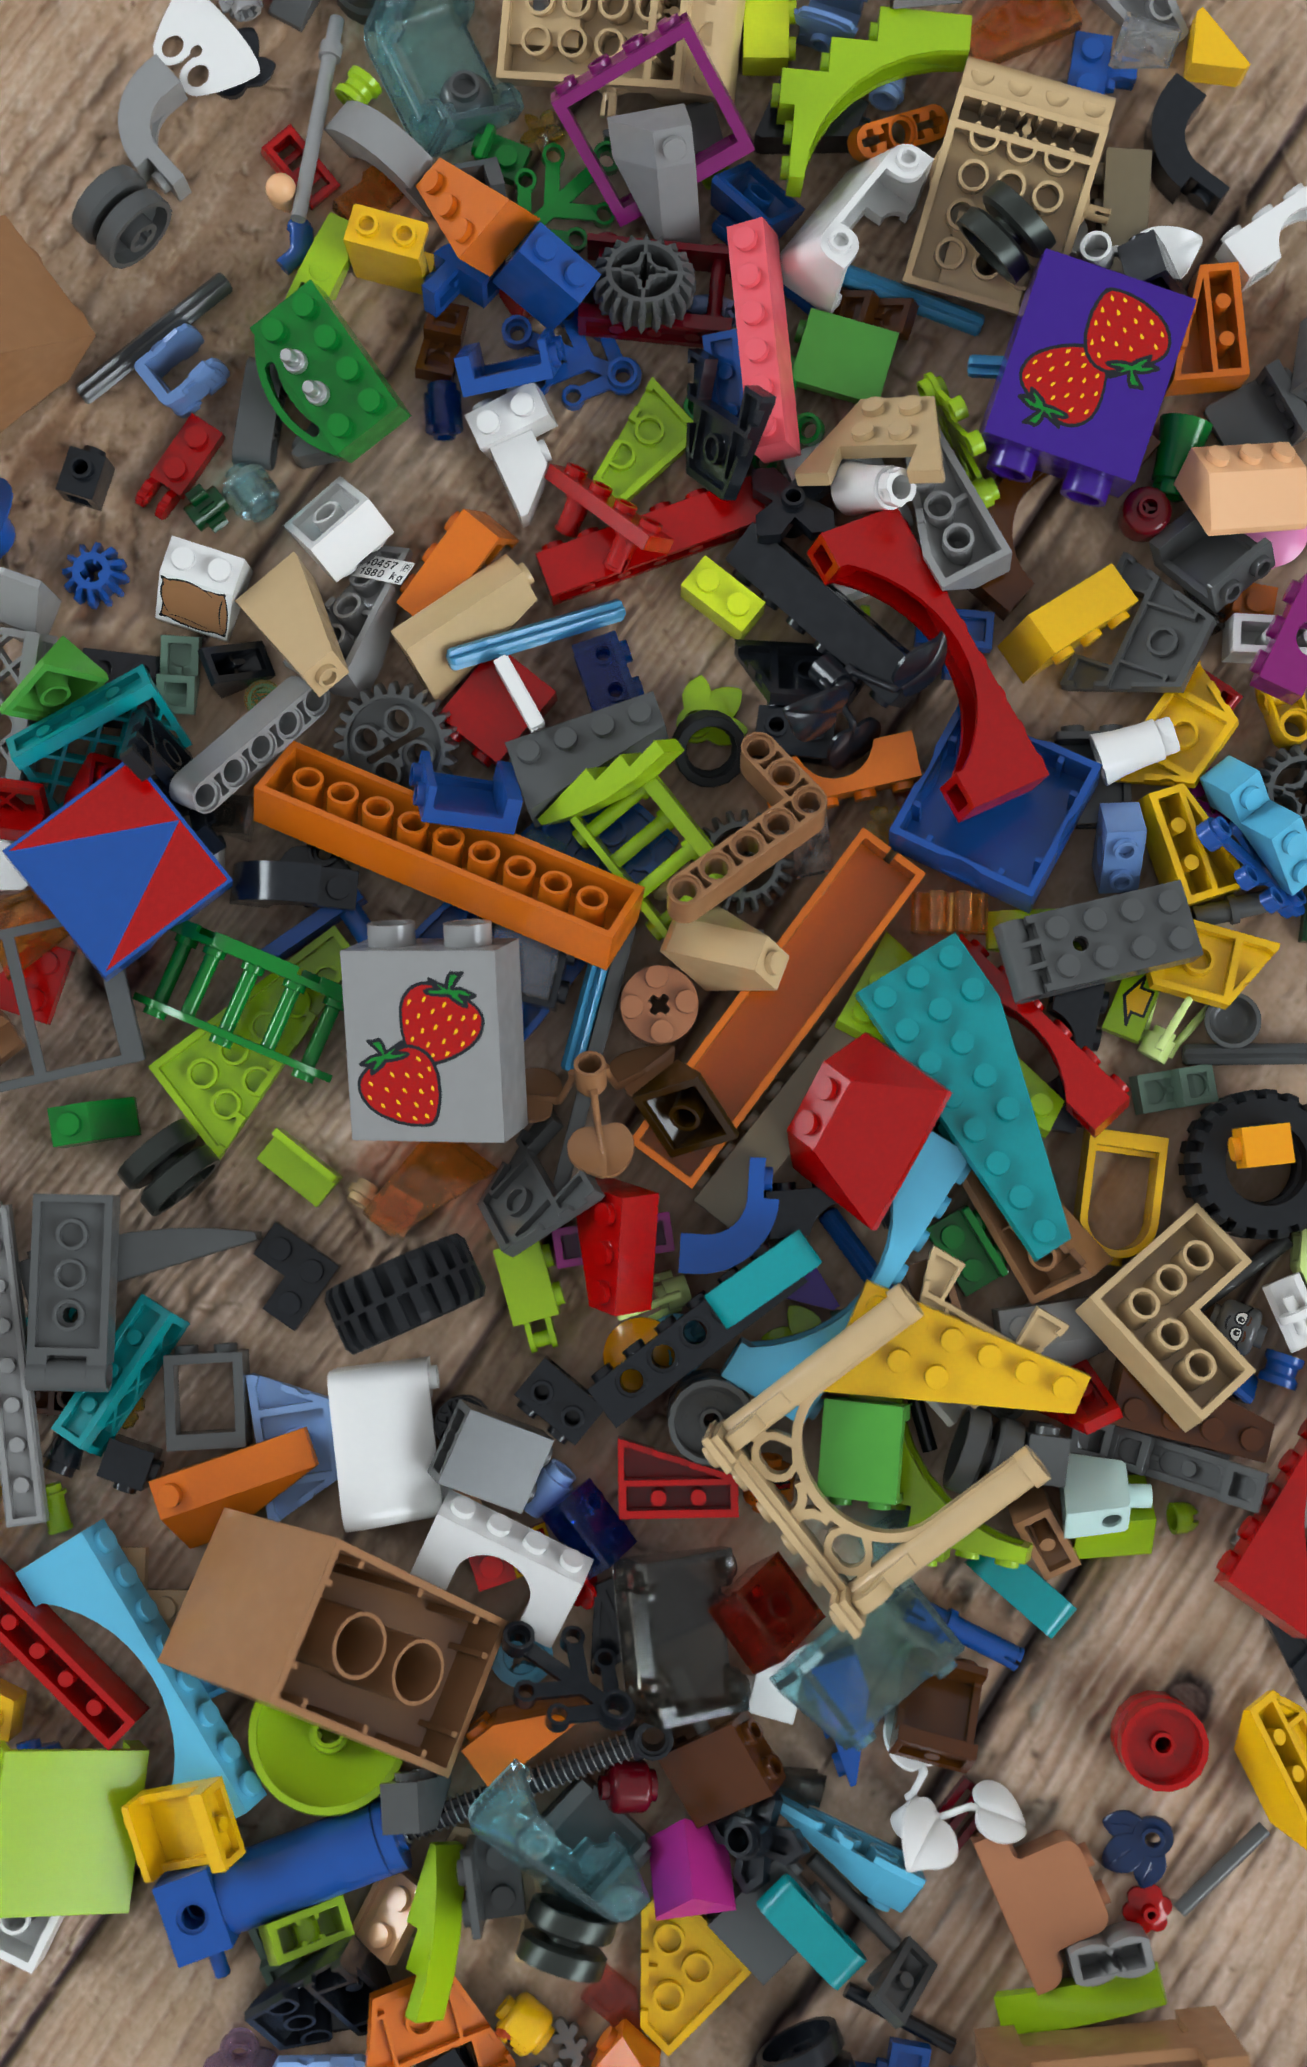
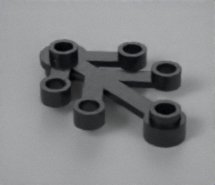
M513 1621L504 1628L501 1646L508 1656L516 1659L524 1657L557 1680L533 1683L529 1680L519 1681L514 1687L512 1696L513 1703L518 1708L530 1709L535 1705L536 1700L581 1697L589 1705L567 1707L561 1703L551 1705L546 1713V1727L552 1732L561 1733L568 1728L569 1724L598 1721L608 1730L621 1731L632 1724L636 1713L635 1705L631 1697L619 1689L615 1669L617 1655L613 1650L601 1648L595 1652L593 1657L592 1669L597 1675L601 1676L603 1689L601 1691L589 1681L583 1649L585 1633L578 1626H567L563 1629L560 1638V1647L568 1655L570 1668L534 1643L535 1632L528 1623ZM575 1637L579 1642L571 1643L566 1638ZM513 1641H519V1642H521L523 1645H515V1644H513V1643H511V1642H513ZM606 1659L611 1664L605 1666L602 1665L598 1660ZM527 1691L532 1696L524 1698L519 1695V1692ZM609 1710H617L621 1715H614ZM552 1715H561L565 1720L561 1722L555 1721Z

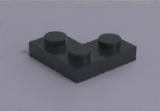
M275 1222L253 1254L285 1277L262 1309L296 1331L341 1265L281 1223Z

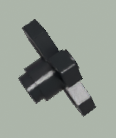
M775 467L752 470V496L767 506L755 516L756 540L758 544L780 543L784 537L793 539L800 537L802 534L806 535L811 541H815L820 533L835 528L834 511L819 502L830 493V486H798L796 478L791 483Z
M778 1790L773 1796L746 1807L745 1814L737 1811L707 1824L717 1844L725 1845L728 1852L737 1858L733 1875L744 1894L756 1892L770 1882L771 1860L786 1866L792 1865L810 1852V1848L800 1829L777 1825L783 1803V1798Z

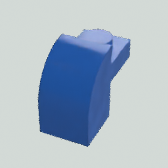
M450 243L434 252L436 271L429 273L422 285L424 310L437 318L459 294L485 308L500 291V288L492 280L506 263V259L489 277L460 260Z

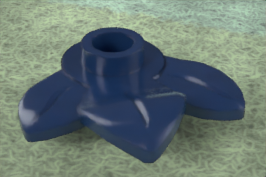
M1117 1810L1104 1817L1102 1820L1104 1827L1113 1838L1103 1850L1102 1866L1116 1873H1129L1133 1871L1135 1879L1141 1888H1147L1157 1883L1166 1871L1167 1862L1165 1854L1169 1852L1174 1841V1834L1170 1824L1161 1817L1150 1815L1142 1818L1130 1810ZM1148 1833H1156L1161 1839L1156 1843H1152L1147 1840L1146 1835Z

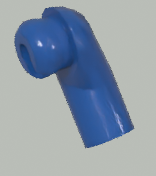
M290 219L287 224V231L290 232V248L276 260L280 268L287 275H290L302 264L314 241V230L307 219L305 223H296Z

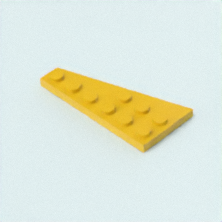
M866 1279L846 1328L887 1297L886 1292L890 1289ZM915 1300L924 1313L922 1318L913 1325L908 1326L823 1391L1075 1414L1091 1377L1085 1372Z

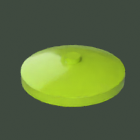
M254 1703L248 1729V1745L253 1766L268 1791L281 1803L293 1810L318 1817L340 1816L357 1811L369 1805L380 1796V1784L394 1781L395 1773L400 1771L404 1761L260 1703Z

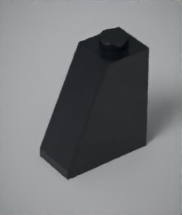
M770 99L755 132V150L753 152L758 154H789L790 145L783 144L784 125L776 124L778 108H770ZM863 99L853 102L832 122L816 145L813 154L849 153L847 140L850 132L858 126L871 122V119L866 117L869 102Z

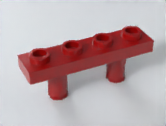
M570 462L567 463L566 467L555 464L549 465L544 478L566 493L567 497L559 520L554 526L558 532L568 537L577 538L578 531L588 510L615 529L616 536L606 560L603 562L607 569L618 574H626L627 567L637 547L645 551L669 553L674 539L661 531L663 528L661 523L650 517L640 516L636 513L638 509L636 505L611 495L613 489L600 481L589 479L587 477L589 472L585 468Z

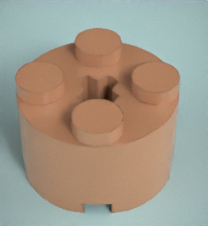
M653 965L638 971L628 980L621 994L620 1010L625 1027L634 1038L646 1045L666 1046L679 1042L692 1030L698 1014L699 1000L694 985L685 974L672 967ZM665 998L668 1000L666 1008L669 1012L667 1014L658 1012L654 1015L651 1013L653 1006L650 1001L652 999L659 1001Z

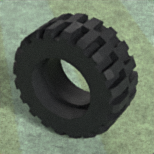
M1261 1089L1229 1094L1219 1098L1218 1102L1210 1104L1200 1111L1201 1117L1198 1120L1192 1121L1186 1131L1190 1135L1187 1141L1181 1142L1179 1153L1184 1154V1163L1178 1164L1179 1175L1185 1176L1187 1185L1182 1188L1186 1198H1192L1195 1203H1198L1210 1215V1218L1231 1236L1259 1240L1280 1239L1289 1237V1233L1301 1232L1306 1229L1307 1104L1302 1105L1299 1103V1097L1290 1093L1280 1094L1277 1093V1090ZM1290 1122L1295 1163H1291L1290 1176L1285 1188L1277 1197L1264 1202L1250 1201L1241 1197L1232 1187L1226 1172L1225 1162L1228 1151V1139L1233 1137L1232 1129Z
M456 1233L413 1249L337 1284L326 1291L324 1301L345 1349L354 1355L485 1296L486 1286L465 1238Z

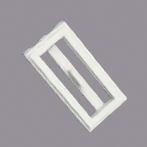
M503 655L493 661L495 669L530 732L534 733L545 729L544 719L509 656Z

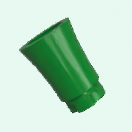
M1166 413L1160 416L1158 440L1161 443L1157 447L1151 479L1153 480L1152 487L1164 492L1170 502L1184 501L1174 486V482L1191 447H1205L1213 428V424L1203 418L1182 413Z

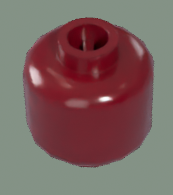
M1145 486L1133 490L1119 508L1117 515L1119 529L1124 536L1132 541L1140 543L1150 541L1163 531L1170 522L1172 514L1170 500L1158 488Z
M625 1759L622 1764L617 1762L614 1763V1767L609 1765L608 1769H605V1774L598 1776L597 1791L599 1800H606L609 1810L614 1814L643 1813L649 1809L651 1802L657 1800V1773L654 1768H649L645 1760L636 1762L635 1759H630V1761Z

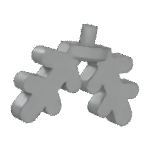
M560 2016L554 2023L557 2032L554 2033L552 2041L555 2044H564L565 2047H561L559 2051L560 2058L554 2061L553 2067H566L562 2059L569 2058L573 2060L571 2067H584L581 2065L585 2056L582 2051L588 2039L586 2036H581L577 2041L575 2035L579 2029L578 2023L573 2022L569 2026L566 2019ZM543 2061L539 2064V2067H549V2065Z

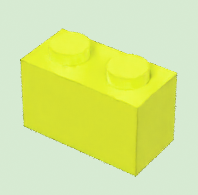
M746 0L742 30V76H781L782 67L788 68V62L796 60V37L789 36V25H796L794 8L797 6L796 0Z
M704 555L681 584L680 597L734 639L743 640L764 614L766 602L706 555Z

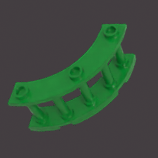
M189 920L170 929V931L177 933L174 939L177 944L153 999L137 992L134 993L132 998L145 1004L144 1013L165 1021L168 1014L210 1032L209 1041L231 1050L233 1043H236L293 1067L292 1076L313 1084L315 1077L330 1083L333 1075L315 1067L339 1012H344L341 984L323 976L320 977L307 970H303L300 976L297 974L300 966L219 932L205 929L201 925ZM198 943L203 944L202 952L205 955L181 1010L167 1005L191 949L196 950ZM228 954L242 960L240 968L244 970L221 1023L217 1027L195 1016L219 961H224ZM266 970L283 977L282 986L285 988L261 1044H257L234 1034V1031L258 976L262 977ZM306 988L324 995L322 1003L326 1005L300 1062L276 1052L275 1049L299 994L304 995Z

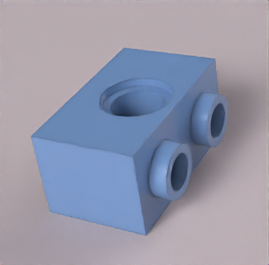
M1139 802L1100 803L1091 864L1099 894L1126 893L1138 890L1147 836V828Z

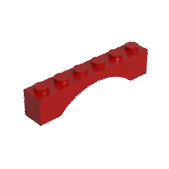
M960 934L958 937L1000 996L1005 1015L1016 1020L1030 1031L1048 1051L1062 1081L1067 1111L1096 1138L1129 1107L1130 1096L1127 1093L1130 1089L1116 1074L1113 1073L1111 1076H1108L1098 1066L1101 1064V1061L1092 1050L1086 1046L1080 1049L1070 1039L1073 1034L1059 1019H1055L1052 1022L1042 1012L1045 1007L1039 999L1028 1003L1015 1004L1004 966L995 967L987 959L990 955L989 952L979 941L974 938L969 941Z

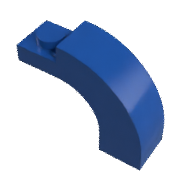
M750 1157L747 1203L743 1214L733 1226L716 1234L681 1233L678 1273L710 1274L727 1270L745 1261L763 1244L776 1220L780 1200L764 1198V1190L772 1191L773 1167H766V1158Z

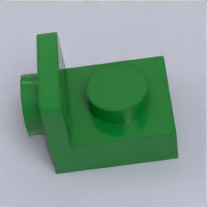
M487 123L483 134L477 133L472 144L471 155L474 156V160L497 157L505 184L514 187V176L519 169L527 168L532 156V148L497 135L496 126ZM523 176L518 179L519 184L521 183Z

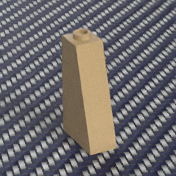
M292 552L235 600L255 627L319 698L349 673L315 578L295 552Z
M507 554L503 555L390 631L419 681L434 700H444L476 666L473 665L457 671L451 670L446 659L449 648L508 631L537 601L530 586L535 580L523 562L516 565Z

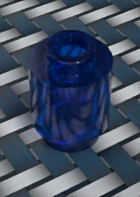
M432 381L427 384V391L423 394L425 431L437 441L454 440L456 435L463 431L461 392L457 390V384L453 381Z

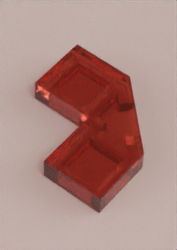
M606 1963L602 1979L598 1983H589L581 1994V2000L609 2022L605 2030L609 2026L615 2028L625 2017L642 2032L640 2028L637 1988ZM600 2036L587 2052V2057L591 2061H593L598 2048L596 2045Z

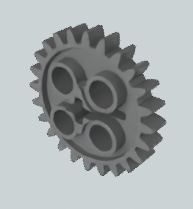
M393 681L389 683L387 691L381 682L374 685V694L367 688L360 692L361 700L353 698L348 702L352 711L345 710L339 715L347 725H339L334 729L336 733L344 737L342 740L334 743L333 747L344 750V755L339 757V760L414 791V786L409 785V774L412 763H418L419 757L415 752L416 744L424 745L430 752L434 772L453 775L446 765L450 766L458 762V758L449 754V751L460 746L459 742L449 740V735L454 733L457 727L445 726L444 721L449 718L451 713L444 712L439 714L436 710L441 700L437 699L429 704L426 701L428 696L427 689L414 695V684L409 683L405 685L401 692L398 681ZM396 710H402L408 715V728L402 727L396 722ZM416 728H424L425 732L378 761L374 763L369 762V756ZM365 729H370L376 734V746H371L365 741ZM385 762L395 766L398 772L397 779H391L385 774Z

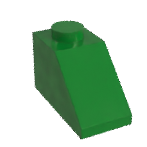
M136 1097L87 1101L47 1108L53 1147L70 1148L141 1135Z

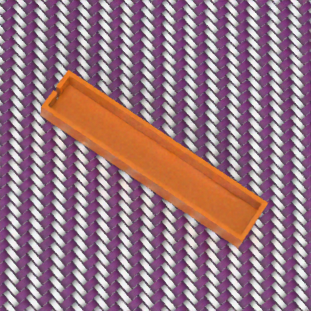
M864 827L776 943L790 956L777 991H740L686 1064L701 1073L736 1129L926 874L899 853L896 854L890 864L883 859L891 847ZM646 1119L633 1135L634 1147L691 1189L726 1144V1142L671 1158Z

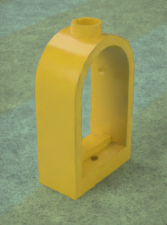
M1084 1128L1073 1216L1093 1238L1094 1236L1088 1224V1212L1096 1151L1151 1158L1143 1224L1137 1238L1128 1246L1120 1249H1109L1096 1240L1113 1259L1108 1265L1122 1267L1123 1258L1139 1254L1153 1241L1157 1233L1169 1138L1104 1129L1094 1138Z

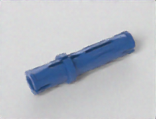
M916 1595L913 1599V1602L916 1604L911 1603L907 1613L908 1619H913L936 1631L939 1638L943 1640L950 1638L1008 1667L1013 1672L1019 1667L1015 1662L1017 1660L1021 1663L1025 1652L1023 1647L1017 1646L960 1617L958 1611L953 1608L946 1610L922 1598L920 1595Z

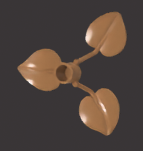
M648 1046L630 1050L615 1057L610 1064H607L605 1058L598 1052H582L574 1060V1069L568 1071L569 1078L563 1088L561 1080L554 1072L544 1068L525 1069L528 1123L547 1120L552 1115L553 1104L561 1105L575 1082V1086L580 1093L586 1097H591L595 1127H582L571 1135L567 1144L568 1157L577 1169L601 1179L613 1178L621 1174L630 1164L634 1154L633 1136L630 1130L619 1122L602 1126L598 1095L605 1090L608 1080L615 1090L624 1088L626 1094L632 1098L636 1091L674 1063L675 1046Z

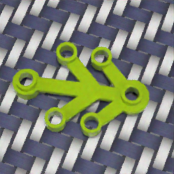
M932 372L924 374V379L917 382L919 395L935 396L939 423L943 435L950 447L954 449L956 457L986 508L994 506L995 500L1000 498L997 485L992 477L987 479L982 477L973 457L986 451L984 439L977 429L968 433L958 423L969 417L964 399L961 395L951 399L947 385L941 376L935 377Z

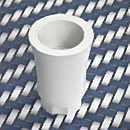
M848 461L838 468L831 484V495L835 506L841 513L847 516H858L867 512L894 510L903 507L906 502L913 500L917 486L916 484H909L907 468L895 465H870L858 461Z
M1164 717L1155 721L1149 719L1113 731L1089 734L1095 761L1102 764L1101 777L1106 786L1146 766L1166 760V756L1180 751L1179 741L1170 717Z

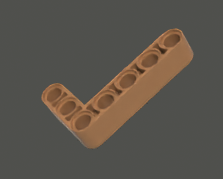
M753 732L743 739L740 753V771L744 778L772 807L669 880L667 885V912L670 918L676 922L685 924L696 921L815 836L824 827L827 811V796L825 792L767 733ZM757 755H759V756H763L764 758H762V759H755V758H752V756H757ZM787 782L789 783V785L782 786L778 785L777 783ZM810 808L814 809L815 812L808 813L802 811V809ZM773 830H782V831H784L785 833H784V834H778V835H777V834H774V833H772V832H770V831H773ZM749 851L755 855L746 857L739 853ZM718 873L722 874L724 877L720 879L710 878L708 875ZM687 895L693 899L690 901H680L677 897Z

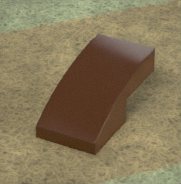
M840 290L842 299L833 314L898 332V340H909L919 305L913 298H879L873 290Z
M451 303L437 318L430 313L427 314L423 328L424 339L415 366V378L453 385L456 374L454 357L462 349L469 306Z

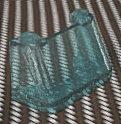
M376 0L364 26L365 47L405 131L432 158L441 156L473 141L477 133L483 134L487 123L495 125L497 130L519 118L525 107L520 92L510 82H502L495 86L467 29L475 8L474 0ZM468 70L480 75L487 81L493 93L494 105L457 112L452 102L441 103L439 100L440 91L450 76L457 71Z
M910 1577L895 1588L891 1596L883 1604L867 1614L866 1626L862 1628L860 1637L854 1640L847 1630L843 1633L833 1623L773 1673L769 1680L779 1693L845 1750L854 1747L859 1752L877 1737L873 1730L878 1726L877 1722L926 1679L935 1674L940 1680L958 1666L954 1659L965 1650V1647Z
M515 1758L470 1806L468 1819L474 1835L562 1899L612 1922L623 1923L631 1920L651 1899L628 1842L613 1832L608 1837L609 1841L605 1843H593L589 1837L585 1836L573 1850L555 1837L553 1826L538 1813L529 1787V1783L533 1779L530 1769Z

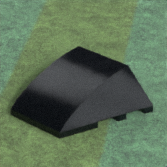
M352 1935L311 1954L277 1978L244 2012L245 2021L279 2050L329 2042L333 2038V2033L352 2030L357 2036L367 2035L369 1993L391 1985L392 1982L386 1966Z

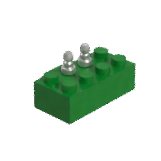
M311 279L250 327V330L255 335L257 371L268 401L284 424L316 449L334 458L352 463L412 416L326 292ZM271 364H275L282 386L292 403L308 420L319 427V434L312 437L305 432L284 410L274 389L270 372Z

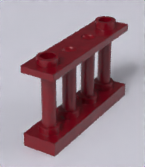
M611 232L588 233V260L597 261V258L602 257L605 247L614 248L617 239L628 243L630 237L617 236ZM664 241L666 246L676 243L678 252H687L689 263H693L695 271L711 272L706 314L686 313L683 320L675 319L672 328L661 324L657 333L649 327L645 328L641 334L638 327L634 326L625 331L623 322L612 325L609 315H601L599 305L595 304L593 298V302L581 303L579 305L578 334L588 337L703 348L702 335L732 329L733 318L722 316L726 274H731L728 245L722 243L704 245ZM646 280L642 281L643 288L646 287Z

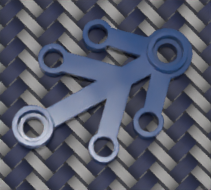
M576 308L573 311L574 316L572 319L563 320L559 324L560 327L565 328L572 347L564 344L566 358L561 359V361L565 363H562L555 377L544 380L545 385L540 388L543 394L546 395L550 386L589 371L599 375L600 377L581 386L571 384L564 388L562 391V402L564 407L570 411L581 409L585 400L609 390L616 395H629L638 389L642 379L639 365L633 359L622 356L616 339L593 337L597 342H601L608 361L592 354L586 337L578 334V309ZM512 315L503 322L502 336L504 343L509 348L522 350L528 347L539 352L537 339L541 334L532 331L531 323L526 317ZM515 331H522L525 334L523 339L518 341L513 340L511 335ZM625 372L630 378L626 382H619L616 379L617 374ZM573 392L579 394V401L575 403L569 402L566 399L568 394Z
M1221 816L1216 818L1209 817L1196 826V834L1206 849L1214 852L1223 846L1244 865L1234 871V878L1244 891H1249L1256 886L1266 885L1269 887L1259 894L1260 902L1266 911L1271 914L1278 911L1286 919L1292 916L1299 917L1305 913L1304 904L1307 900L1303 891L1300 890L1293 896L1284 892L1245 835L1232 821L1228 824ZM1232 834L1238 839L1240 845L1230 837Z

